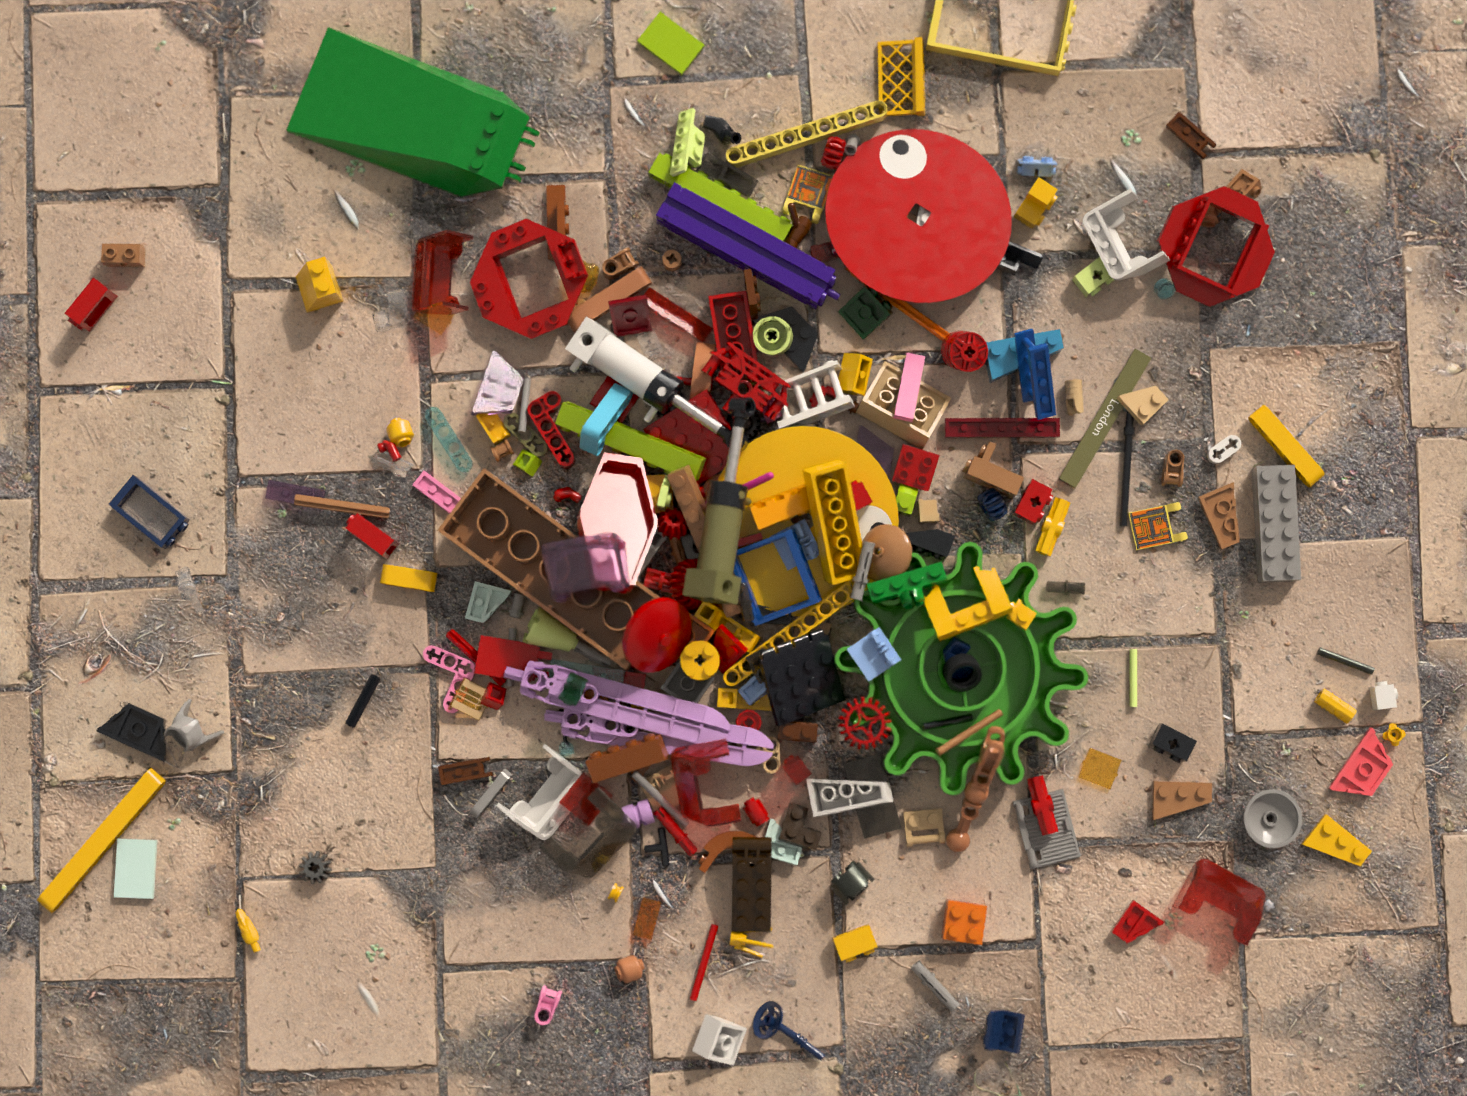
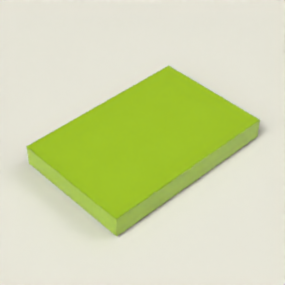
M662 12L658 13L637 40V43L681 76L705 47L702 42Z

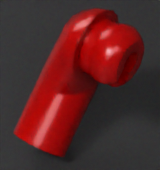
M383 440L377 444L379 452H389L393 462L402 458L393 442Z

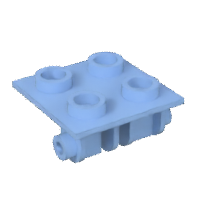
M805 519L776 533L779 534L795 528L807 561L819 555L817 542ZM786 538L773 542L787 570L796 567Z
M880 628L873 630L867 636L847 648L868 681L901 660Z

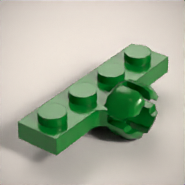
M938 562L869 583L867 588L873 604L892 598H899L905 609H913L911 599H914L916 607L921 606L925 601L922 592L925 588L948 582L942 562Z

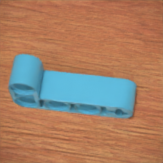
M617 383L613 384L584 424L580 436V449L599 456L604 447L605 436L631 401L633 392Z

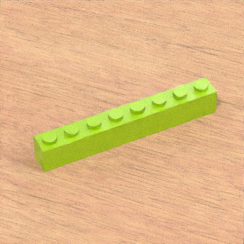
M667 153L664 155L658 154L648 172L650 178L669 188L675 182L681 185L682 188L694 192L785 242L793 225L788 218L774 215L773 210L767 207L761 208L753 199H745L740 196L741 194L738 191L724 188V184L721 182L709 180L706 174L700 171L696 173L691 170L689 165H687L686 172L672 177L670 175L672 156Z
M566 401L561 405L555 424L559 425L563 431L576 432L577 436L580 437L584 424L594 411ZM618 421L614 423L605 436L604 447L607 445L612 447L611 450L616 453L622 454L624 452L629 454V456L642 458L643 461L647 462L646 465L652 468H657V466L663 468L667 474L690 465L696 481L699 480L707 459Z

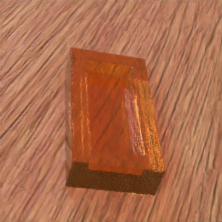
M646 897L642 898L633 932L634 936L652 940L661 901Z

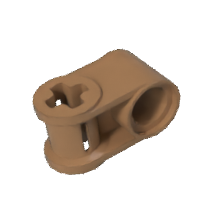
M629 247L604 261L602 273L606 279L613 280L639 265V262L635 261L630 253L631 249ZM608 266L616 268L613 273H608L605 269Z
M1172 450L1165 455L1161 485L1172 484L1182 487L1184 454L1180 450ZM1171 454L1178 456L1177 464H1173L1170 461Z

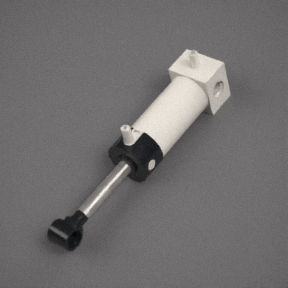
M588 317L584 319L565 348L577 356L570 367L571 371L576 372L584 361L598 368L639 396L645 403L651 406L643 418L647 423L651 422L657 411L664 414L674 405L721 437L723 443L728 447L730 446L732 428L728 429L681 397L680 394L684 387L682 380L618 339L617 335ZM743 434L741 451H744L748 446V438L745 434Z

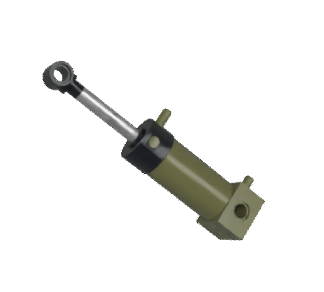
M733 397L729 401L728 409L732 415L731 417L734 418L724 481H710L697 567L696 569L687 568L683 596L706 603L738 604L742 578L734 576L733 572L743 512L745 511V505L749 506L751 504V499L747 498L748 487L735 482L745 421L753 416L756 408L754 400L750 397Z

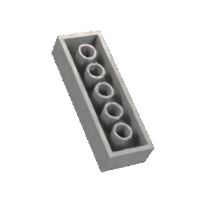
M1295 465L1256 466L1252 468L1258 583L1301 580Z

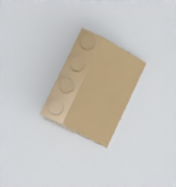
M885 361L856 413L923 450L951 397L921 381L913 422L894 419L903 371Z

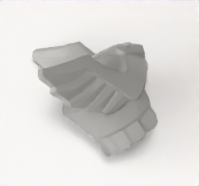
M188 699L181 706L172 725L164 733L165 736H172L184 748L182 753L192 751L200 745L224 734V731L221 730L205 736L199 721L187 717L192 699Z

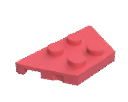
M1369 727L1328 789L1367 796L1374 794L1393 766V763L1386 754L1384 746L1379 742L1372 727Z

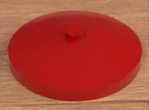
M665 597L653 599L642 605L630 618L623 634L622 648L626 660L639 671L646 673L658 672L672 665L681 656L690 639L692 623L688 610L676 600Z

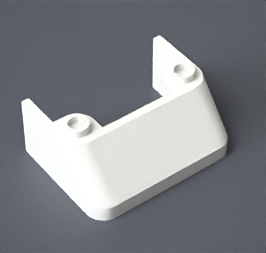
M1131 188L1089 211L1083 218V224L1108 274L1114 280L1144 275L1170 261L1163 251L1149 259L1144 256L1130 259L1115 228L1120 226L1125 220V213L1122 207L1138 199V196Z
M544 744L543 748L552 755L547 763V769L552 774L529 803L522 800L518 801L510 810L499 802L496 805L515 823L541 840H547L554 834L591 785L589 777Z

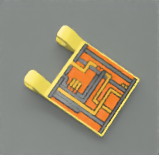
M798 165L783 207V213L789 215L788 204L794 202L815 209L811 222L818 224L833 176Z
M1179 502L1128 513L1136 550L1185 541L1188 538L1186 532L1174 535L1172 533L1168 512L1179 511L1181 509Z

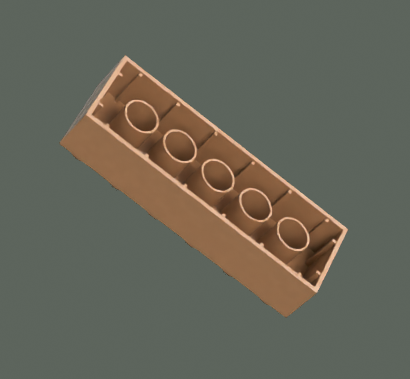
M484 468L437 531L628 671L632 665L626 660L622 648L625 628L630 618L642 605L660 597L637 580L630 593L622 594L614 590L600 591L597 588H592L580 538Z

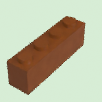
M654 733L645 735L639 741L632 739L620 747L613 745L604 752H600V750L594 751L589 754L585 763L593 783L665 761L668 757V752L661 734L654 735Z

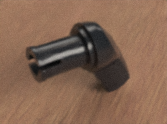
M705 115L703 128L714 132L716 138L722 144L740 143L741 134L734 132L726 120Z

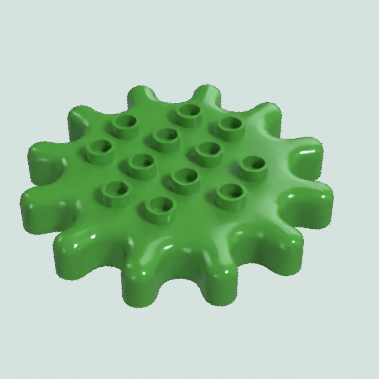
M966 542L957 549L953 571L946 575L948 582L938 584L950 614L986 600L973 567H980V570H982V550L976 543ZM912 553L911 562L906 572L926 566L919 554ZM1022 562L1017 564L1004 580H1001L1010 603L1012 601L1016 603L1019 599L1023 605L1037 613L1026 630L1007 619V615L955 635V637L970 645L971 648L966 654L975 657L982 671V678L978 685L965 692L954 691L946 683L943 675L945 665L943 649L954 636L939 641L924 603L916 607L914 599H911L913 609H905L899 598L873 604L869 591H864L862 601L854 600L855 612L867 620L873 630L881 629L901 659L868 681L848 652L847 648L850 646L840 648L834 657V663L840 671L860 674L867 681L868 694L864 703H868L869 697L872 698L871 704L873 705L878 700V708L883 705L885 706V709L881 712L883 714L889 712L890 714L884 717L885 720H891V723H885V726L891 728L890 731L893 736L892 745L883 759V766L888 773L901 775L909 769L916 758L928 756L938 764V782L941 791L948 795H958L965 789L968 768L978 760L986 733L992 726L1000 727L1005 731L1004 754L995 772L998 779L1004 784H1017L1024 776V768L1018 756V746L1025 738L1034 736L1050 746H1060L1067 741L1069 737L1068 727L1051 713L1050 700L1053 694L1059 690L1073 691L1083 688L1088 682V673L1080 665L1066 664L1059 661L1054 654L1053 648L1055 640L1060 635L1075 627L1077 616L1069 607H1060L1048 613H1041L1031 606L1029 592L1038 578V570L1032 563ZM932 586L922 591L925 597L933 590ZM861 707L866 717L870 718L878 715L870 707ZM1000 709L1003 716L941 756L936 752L937 748L996 710ZM856 710L849 717V727L858 722L859 718ZM860 714L862 718L860 720L861 722H859V725L855 726V728L859 726L866 728L870 725L871 721H874V719L865 720L862 714ZM966 714L973 715V721L926 731L921 730V723ZM879 720V721H877V722H875V723H873V724H876V723H877V724H881V720ZM994 733L990 736L991 740L998 741L1000 735L998 733Z

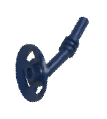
M768 1001L760 1006L753 1020V1031L758 1038L763 1040L769 1039L779 1030L791 1038L793 1043L796 1042L797 1046L800 1045V1048H804L820 1061L823 1059L825 1054L810 1044L807 1038L804 1039V1036H801L800 1033L797 1034L782 1023L783 1010L779 1003ZM768 1010L769 1013L761 1020L765 1011ZM760 1027H762V1030L766 1032L765 1035L761 1032Z

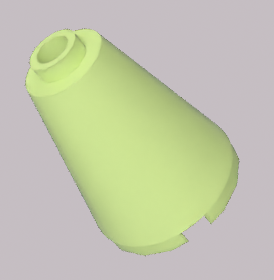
M538 607L533 613L527 626L529 633L525 632L522 640L527 644L567 652L571 649L574 650L578 643V639H576L577 634L541 607Z

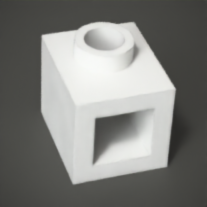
M1387 681L1375 682L1374 687H1369L1373 710L1397 707L1396 699H1398V692L1394 688V684L1387 685Z

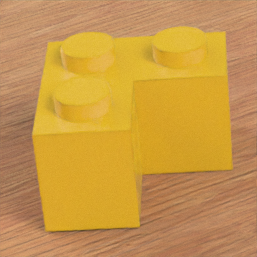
M1038 177L1015 213L1014 218L1031 229L1035 225L1039 226L1045 218L1042 215L1045 209L1049 211L1058 196L1055 194L1058 189Z

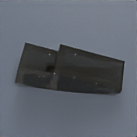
M710 153L704 154L701 166H698L696 169L697 172L700 171L706 174L709 179L717 180L724 184L725 187L734 189L746 197L751 196L758 183L757 179L730 163L721 161Z

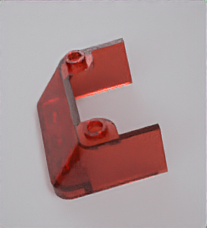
M444 230L418 240L415 249L412 309L414 312L454 315L468 311V306L459 305L458 298L451 295L453 260L458 259L462 255V243L473 240L472 235Z
M727 739L678 747L670 755L682 816L708 827L741 822L739 804L703 809L697 776L705 775L710 771V759L730 756Z

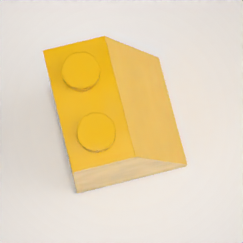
M326 257L306 262L296 275L306 312H312L343 302L333 266Z

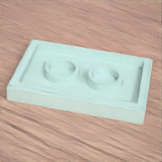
M117 839L114 897L154 899L158 840Z

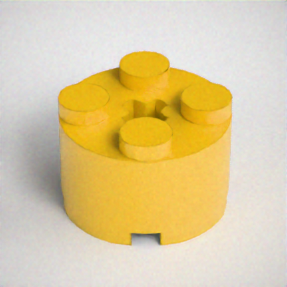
M695 641L684 648L680 662L684 673L688 677L703 681L711 678L717 672L720 659L716 648L712 644L705 641ZM700 655L703 659H706L702 666H698V663L694 662Z

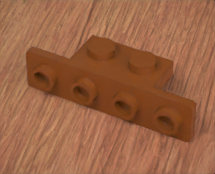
M547 185V228L563 235H570L569 223H566V216H569V205H566L565 185ZM547 243L548 260H554Z

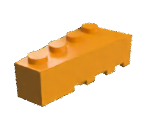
M805 484L749 505L758 530L771 527L779 521L781 523L790 520L792 516L797 514L798 516L804 515L810 509Z

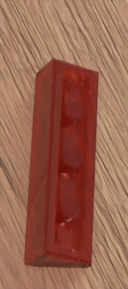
M651 287L645 292L644 295H646L649 310L699 343L705 342L713 330L712 327Z

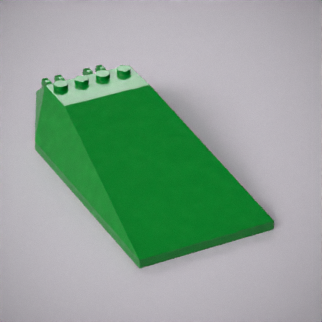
M330 27L326 30L286 129L288 133L462 198L502 189L506 179L521 182L522 178L520 176L509 173L510 168L525 171V166L513 162L520 144L532 148L536 144L530 139L523 138L524 133L538 137L540 134L539 131L527 127L530 117L503 92Z

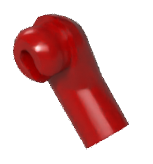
M570 487L559 488L555 490L553 499L556 502L570 498L577 504L583 497Z

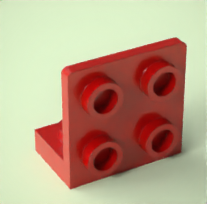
M902 444L892 481L929 491L940 455Z

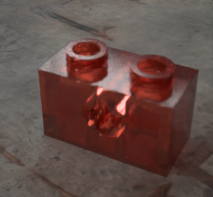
M791 754L783 760L784 765L782 768L796 786L812 774L798 755L794 757Z

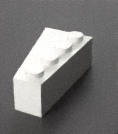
M806 779L813 817H822L893 802L890 782Z

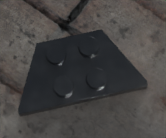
M792 306L759 316L758 319H753L752 322L756 325L763 318L775 316L789 324L793 332V341L790 348L784 354L804 373L818 336L817 331ZM776 331L775 333H769L770 340H776Z
M128 703L120 712L113 715L110 720L96 730V732L163 762L166 761L165 719L138 706Z

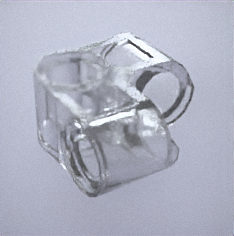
M404 287L385 292L389 308L372 313L376 332H385L393 328L405 326L410 322L408 300ZM404 312L405 316L403 319H396L398 313Z

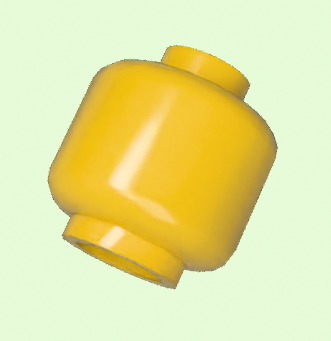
M395 418L390 421L386 428L390 442H393L399 448L408 446L414 437L411 425L405 419Z

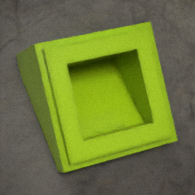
M522 449L513 465L533 477L540 467L542 460Z

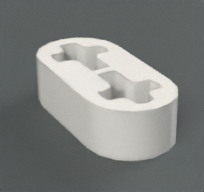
M1230 435L1208 451V460L1213 464L1224 461L1240 449V438ZM1228 440L1236 442L1234 445L1235 449L1233 447L1225 448L1229 444ZM1222 449L1223 453L1219 455L1220 459H1214L1212 457L1214 455L1213 450L1218 452Z

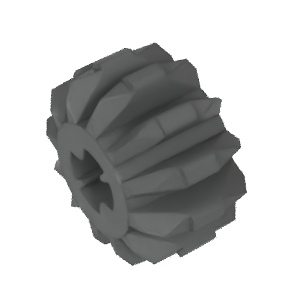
M316 851L315 856L312 852H308L309 859L305 856L301 858L305 864H299L300 868H304L299 874L303 875L306 873L304 881H308L311 877V884H315L316 879L319 883H322V877L325 879L329 878L326 871L331 872L332 868L327 867V865L332 862L331 860L324 861L327 858V854H323L320 857V851ZM313 863L319 865L318 872L316 870L312 871Z

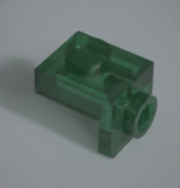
M570 672L558 699L562 700L566 705L576 706L582 698L588 679Z

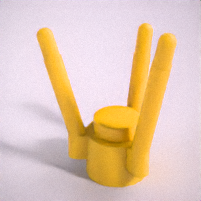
M731 932L729 945L734 946V949L762 958V954L744 946L751 944L773 948L772 944L747 939V934L744 933L750 932Z

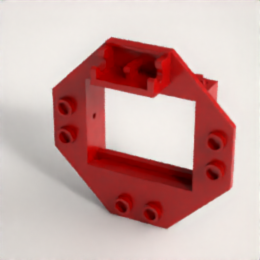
M1222 186L1172 206L1156 242L1159 243L1161 251L1170 259V261L1166 262L1176 292L1211 307L1260 286L1275 251L1268 233L1270 225L1265 224L1258 201L1226 186ZM1209 205L1253 225L1226 286L1182 266Z
M524 219L491 233L470 280V285L483 318L533 339L567 325L575 305L578 304V298L589 275L575 239L529 219ZM547 240L568 299L522 318L500 259Z

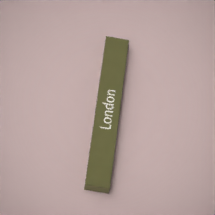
M1136 348L1134 349L1061 473L1059 480L1074 489L1077 487L1123 408V405L1116 398L1133 391L1149 364L1151 357Z

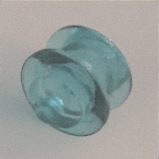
M1162 278L1155 283L1154 291L1160 299H1168L1175 293V286L1169 279Z

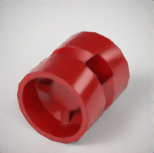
M745 710L737 717L736 725L759 730L761 718L755 711Z

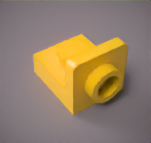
M1019 599L1016 603L1012 601L1010 604L1013 612L1008 614L1006 618L1026 630L1037 613L1023 605Z

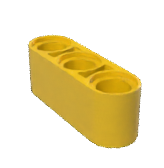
M383 564L380 583L435 592L438 573Z

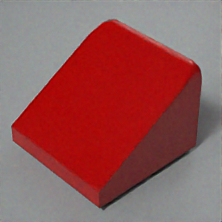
M489 682L481 704L498 710L503 706L507 689Z

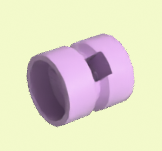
M648 798L638 801L635 806L629 804L622 807L629 831L640 828L642 823L646 826L655 822Z

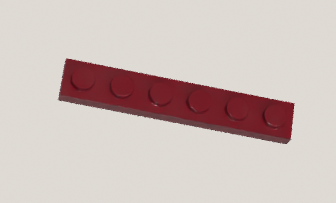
M945 418V438L1060 437V418H1043L1040 420L1037 418Z

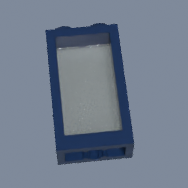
M135 475L130 477L108 504L163 549L170 548L176 542L175 537L187 529L188 522L190 521L188 517Z

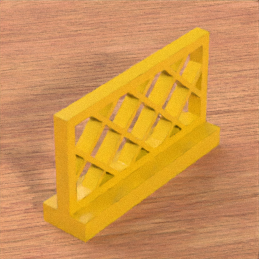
M915 37L913 40L878 42L879 100L885 103L890 100L896 105L891 111H887V116H925L924 41L922 37ZM904 45H912V51L907 57L899 51ZM890 46L895 51L887 58L882 54V47ZM897 53L904 58L898 66L890 61ZM906 62L912 66V70L907 75L900 70ZM887 63L895 68L889 76L883 73V67ZM897 71L905 77L898 85L891 80ZM906 80L912 84V89L908 93H905L900 88ZM888 81L895 86L889 95L883 91V86ZM897 90L905 95L899 103H896L891 98ZM907 98L913 103V110H904L901 107ZM879 108V115H880V114H882V113L884 112L883 109H881V108Z

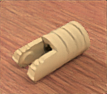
M1066 380L1067 414L1070 416L1076 413L1081 414L1084 411L1082 380Z

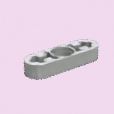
M504 769L469 813L478 818L508 782L512 774Z

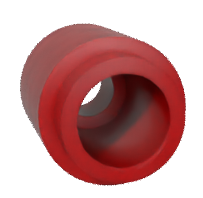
M752 797L744 802L745 807L742 809L756 827L769 820V813L759 798L755 800Z

